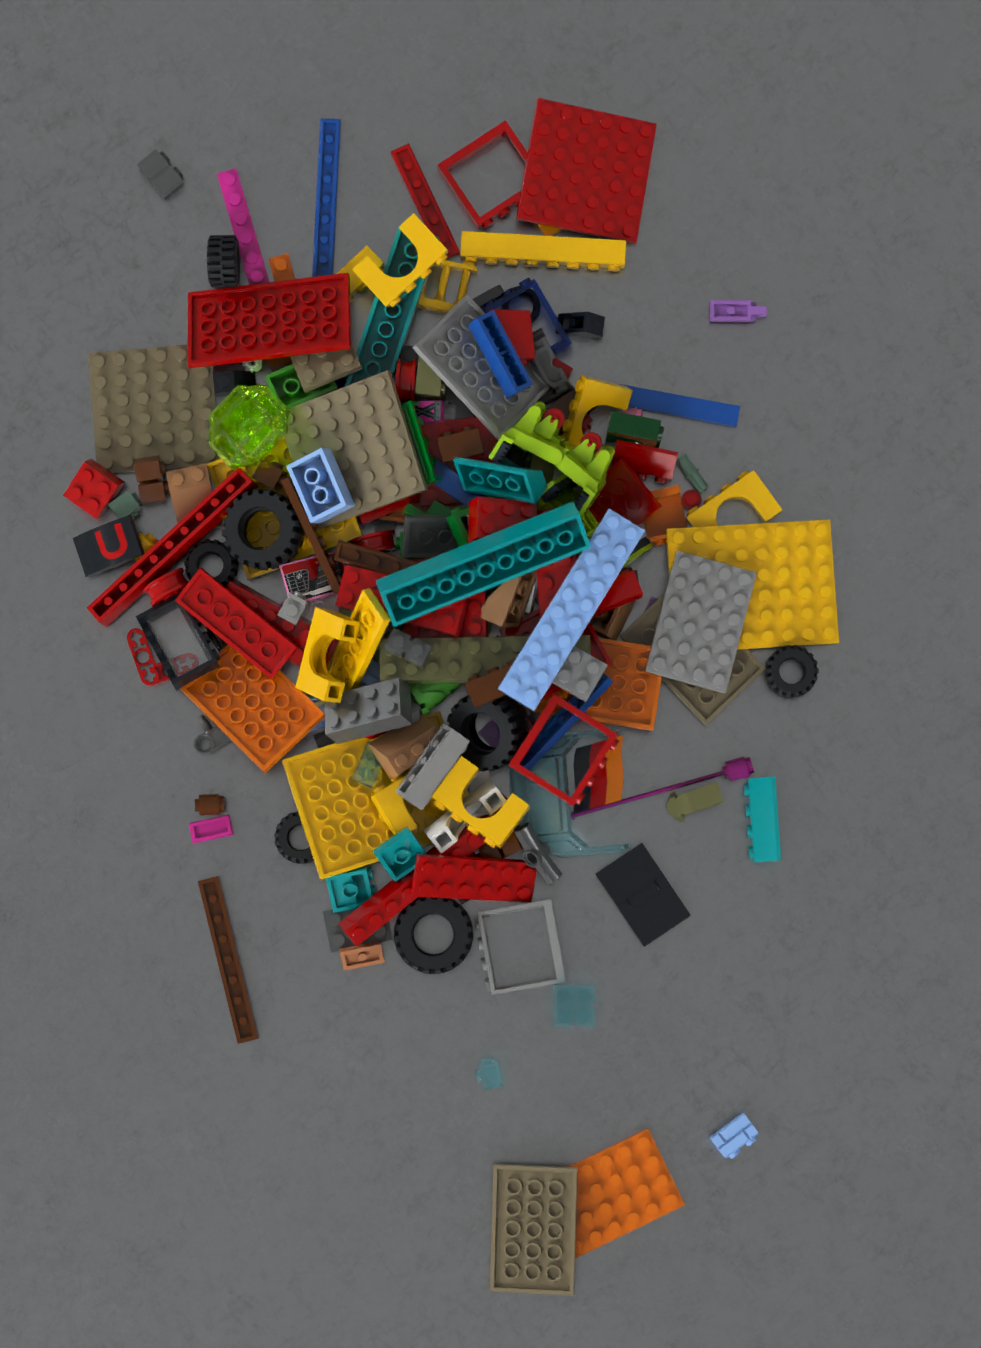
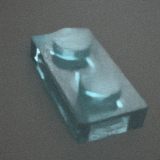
M368 741L352 780L372 788L382 765L368 745L372 741Z

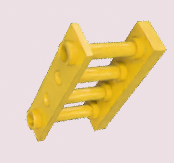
M447 260L440 265L436 263L434 266L442 267L437 295L434 299L425 298L426 279L417 308L447 314L466 295L470 273L477 275L478 267L474 266V263L468 261L457 263ZM450 269L462 271L458 295L454 303L446 302V299H444Z

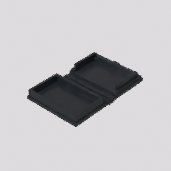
M643 843L596 873V876L644 947L691 916Z

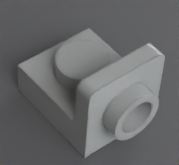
M296 591L294 594L289 592L278 616L296 626L308 605V602L305 601L306 597Z

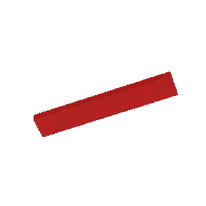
M408 143L391 151L393 160L424 225L434 236L439 237V241L448 250L446 260L460 255V250L410 144Z

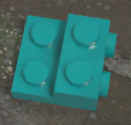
M408 827L373 850L375 856L394 882L405 877L415 869L417 854L427 855Z
M366 865L326 878L333 913L357 909L377 893L376 885H371L370 879H374L372 867H367Z

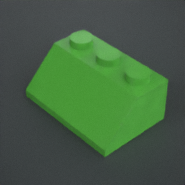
M293 364L265 375L280 412L338 389L335 381L305 393Z

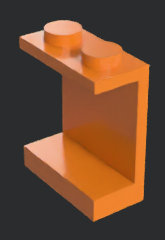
M679 485L650 491L662 505L644 521L649 542L654 543V546L666 544V529L688 528L681 503Z

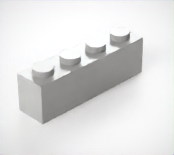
M443 723L395 792L422 810L430 802L431 796L440 786L447 773L454 767L459 756L465 752L470 741Z

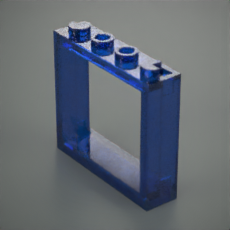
M528 277L518 283L520 288L514 291L510 288L501 293L503 298L495 302L493 298L483 304L485 308L482 311L486 314L490 310L497 309L530 288H533L562 338L561 341L550 346L554 354L572 344L536 279L530 280ZM532 360L531 363L533 366H535V361Z

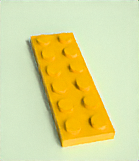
M370 588L362 591L350 617L361 622L356 642L339 640L327 666V671L332 677L345 683L343 692L358 688L390 621L387 612H385Z

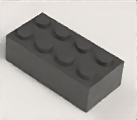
M400 677L345 691L342 694L340 703L324 701L325 734L337 744L412 725L411 689Z

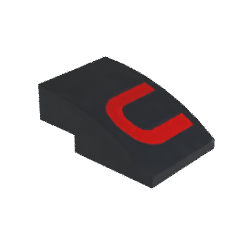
M132 515L111 521L73 538L85 577L95 576L111 568H117L144 555Z

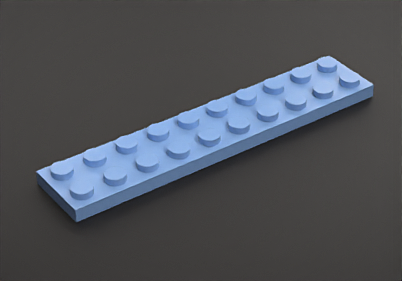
M608 509L589 540L591 548L582 551L498 690L535 711L645 530Z

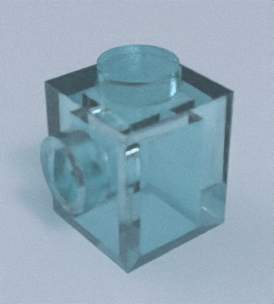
M493 1057L481 1060L482 1064L478 1065L479 1070H475L477 1082H482L483 1089L488 1090L504 1086L499 1061H494Z

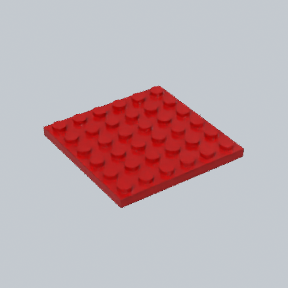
M538 98L516 219L612 240H626V243L636 244L657 124Z

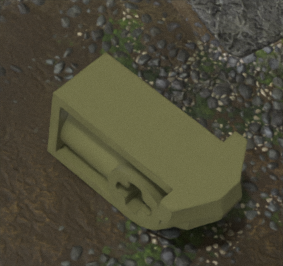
M715 782L676 796L675 791L671 792L667 809L670 815L683 822L685 821L684 815L724 802L718 783Z

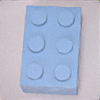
M320 448L286 466L310 523L321 524L355 506L331 449Z

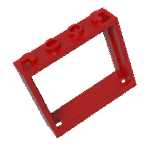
M506 120L437 165L439 173L478 230L482 227L484 229L488 226L490 227L494 223V219L499 216L501 218L505 217L511 212L510 209L512 207L518 206L521 191L479 217L449 171L504 135L508 136L526 163L528 152Z
M553 694L509 763V767L573 807L575 803L579 805L586 795L583 793L586 785L591 787L597 776L594 773L597 768L602 769L608 758L605 757L609 750L613 751L619 742L616 739L618 734ZM557 705H560L609 736L571 797L520 765Z

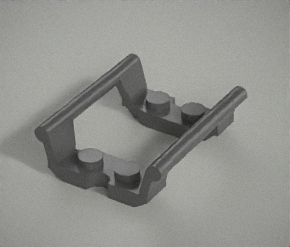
M540 328L533 332L534 361L544 381L554 388L553 392L537 400V402L541 401L546 405L570 392L574 387L568 380L562 367L553 365L552 360L555 354L547 341L543 329Z

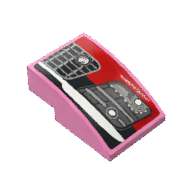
M330 552L328 555H332L334 558L335 552ZM316 556L279 565L287 595L289 592L294 594L296 591L304 595L307 602L335 596ZM335 561L336 566L334 568L337 574L340 573L343 576L345 563Z

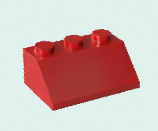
M617 440L611 467L621 458H624L641 480L652 478L655 479L654 482L667 484V482L672 480L678 452Z

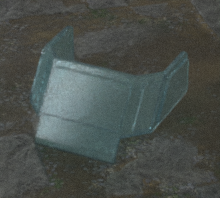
M611 729L612 731L616 732L618 736H622V731H617V729ZM599 730L566 732L530 771L569 796L566 755L579 740L608 739L609 736ZM508 764L510 795L513 793L530 805V809L518 825L520 827L525 823H530L539 841L544 842L549 847L550 855L558 854V857L613 854L626 852V849L631 848L630 844L589 847L572 832L570 805L515 771Z

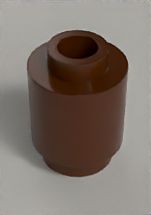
M219 794L199 795V799H195V812L199 811V815H219V812H224V796H219Z

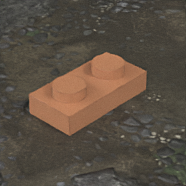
M381 941L339 949L344 971L385 963Z

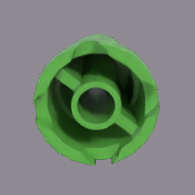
M462 683L408 685L411 689V699L419 704L421 708L420 713L425 716L442 703L451 693L456 691Z

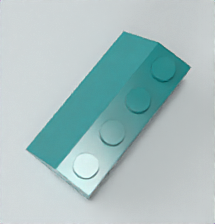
M455 457L453 459L464 491L536 504L547 488L542 471L470 458Z
M775 776L747 779V784H744V796H748L749 803L745 804L746 817H750V825H747V837L751 838L752 846H748L749 859L753 858V863L780 861L781 846Z

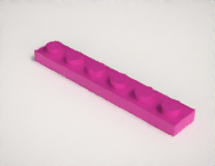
M237 169L217 173L233 232L238 239L239 253L248 284L268 283L269 278Z

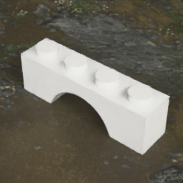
M489 779L464 798L463 805L469 814L478 818L483 815H492L507 800ZM449 811L423 830L440 853H443L456 843L461 831L467 826L465 822L461 821V823H458L451 818L450 815L452 813Z

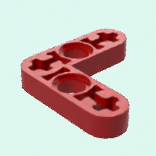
M139 628L131 629L127 634V641L141 681L147 686H154L170 680L168 675L164 673L161 662L156 664L145 633ZM135 632L138 635H142L139 639L142 646L146 644V647L139 648L134 651V647H138L136 641H131ZM142 651L149 654V660L145 663L138 661V654ZM191 653L170 659L171 663L175 666L178 676L199 666L198 658ZM187 657L195 660L192 663V668L183 666L181 667L183 671L179 672V666L176 661L180 660V664L185 663ZM151 663L153 667H149V670L152 674H156L152 682L148 679L145 680L147 676L146 669L141 671V667H146Z

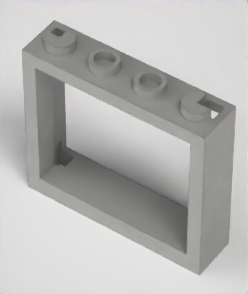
M551 899L477 912L478 916L474 917L475 928L480 929L481 937L477 938L479 950L484 949L485 958H481L483 971L487 970L489 977L485 979L486 990L491 991L492 995L566 982ZM544 907L556 977L497 987L484 917Z

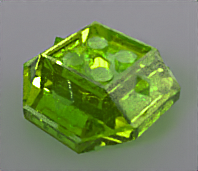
M237 385L209 414V446L232 470L240 467L256 466L288 433V416L291 410L267 385L248 387L246 385Z

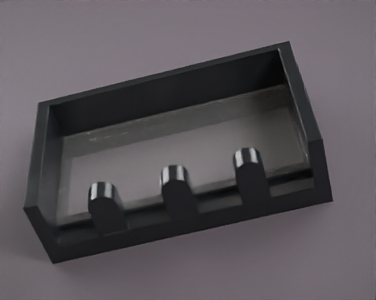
M180 593L135 616L176 691L208 672L220 668L218 660L221 659L215 648L210 649L208 643L211 640L206 631H200L199 626L202 625L201 622L175 601Z

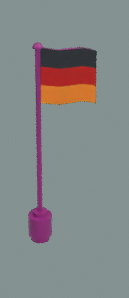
M624 735L618 736L616 738L619 740L617 746L613 751L609 750L605 755L608 758L602 769L597 768L594 775L597 776L591 787L586 785L583 793L586 795L579 805L574 804V811L570 813V818L574 820V817L722 775L725 776V779L729 778L730 782L749 777V774L754 773L750 757L745 758L744 756L725 762L726 766L722 767L723 771L621 800L624 779L621 751ZM607 740L576 748L573 765L575 790Z

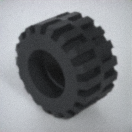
M210 235L208 239L207 273L211 287H237L239 283L240 253L236 235Z
M205 539L206 541L197 542V545L195 547L192 546L190 548L191 551L187 552V559L184 561L185 573L188 579L191 580L199 570L200 562L204 557L217 555L223 561V570L214 578L227 587L229 582L238 573L236 558L232 557L230 549L226 548L225 544L219 540Z
M786 645L777 649L769 657L765 666L767 685L773 689L775 694L778 693L781 697L794 698L806 694L813 688L818 678L819 668H817V661L813 658L814 655L809 653L806 648L799 647V645ZM786 660H795L801 664L804 674L798 683L789 684L781 678L779 669Z
M296 811L283 817L277 825L276 833L274 834L275 845L278 852L285 859L297 864L310 863L314 861L310 847L305 850H297L289 842L290 831L294 827L302 825L299 813Z

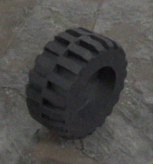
M254 489L253 492L247 491L242 494V498H236L232 501L234 505L232 508H227V519L223 518L222 524L225 525V530H222V536L226 538V541H224L225 547L230 549V554L233 558H236L243 565L260 570L277 569L279 565L289 563V558H295L298 554L296 551L298 546L302 547L303 541H301V536L305 535V531L289 498L272 490ZM263 510L271 511L277 515L280 521L279 537L272 546L266 549H257L248 541L247 525L256 513Z
M469 695L460 699L452 707V713L447 718L448 726L470 741L465 752L459 757H464L479 768V771L483 772L487 770L494 771L509 764L529 732H526V729L529 728V722L525 721L524 717L527 716L525 711H521L519 708L521 704L518 701H513L512 697L508 695L477 708L474 707ZM479 712L489 715L497 723L500 730V741L497 747H491L479 738L475 727L476 717Z
M418 897L406 906L397 917L394 926L396 950L402 960L416 971L426 974L448 972L463 962L471 949L473 942L471 919L466 910L453 899ZM431 914L443 916L450 922L453 928L451 945L445 951L438 954H429L422 951L414 939V929L418 921Z

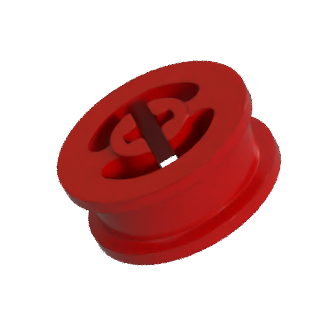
M413 359V362L397 360L395 387L400 402L415 401L417 360Z
M395 530L374 532L353 538L350 541L353 544L386 553L396 551L393 539Z
M183 568L170 571L143 588V592L148 593L152 599L150 603L152 607L181 593L189 581H186L183 576Z

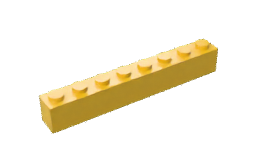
M462 231L460 258L472 263L485 261V264L495 265L497 262H505L509 266L526 263L528 267H538V264H545L548 268H558L559 265L567 266L568 269L587 267L588 270L596 271L600 270V268H608V271L619 272L620 269L625 267L626 240Z

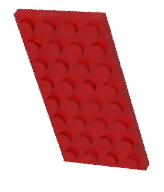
M349 273L188 292L187 365L189 368L351 349Z

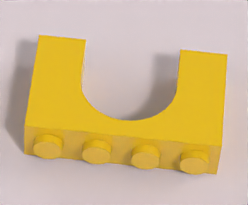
M414 213L399 226L401 232L417 249L418 261L411 273L399 278L390 277L383 273L368 255L352 269L386 308L396 306L401 301L400 296L405 291L410 293L417 286L415 282L418 279H425L432 272L430 268L436 263L440 265L447 259L446 254L448 250Z
M581 375L580 380L578 379L575 385L576 394L574 400L572 399L569 404V417L563 424V436L566 437L564 440L577 447L584 436L582 421L585 414L591 408L598 405H608L627 410L633 390L627 386ZM602 444L601 448L596 452L595 458L597 457L598 453L601 450H603V448L607 445Z
M746 470L737 477L739 480L732 485L729 482L720 489L722 492L715 497L712 494L704 500L705 504L702 507L698 508L695 506L689 510L686 522L690 527L718 526L716 520L717 510L722 503L730 499H740L747 502L763 523H767L781 513L782 508L756 472L753 470L749 473Z
M315 607L295 688L322 701L340 703L345 683L328 673L326 668V652L333 639L356 642L361 622L332 609Z
M461 756L431 796L435 801L433 804L442 811L447 809L451 812L450 817L458 823L463 821L469 825L467 829L477 836L480 833L485 837L484 842L492 848L495 846L501 848L528 812L530 805L512 793L502 808L492 817L477 818L469 814L464 808L463 796L467 787L479 773V768Z
M402 774L392 778L391 785L385 787L383 784L373 790L375 795L370 797L394 836L406 827L410 831L417 828V825L405 808L403 797L395 792L407 776L403 777ZM467 789L465 790L463 798L470 795Z

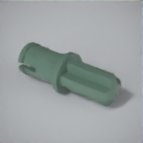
M687 454L682 455L676 460V463L686 475L685 478L690 480L699 493L708 488V484L698 472L699 468H695Z

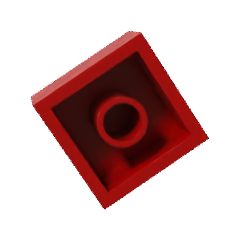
M89 459L84 461L63 496L98 519L105 515L109 509L108 504L114 501L125 482L95 460Z

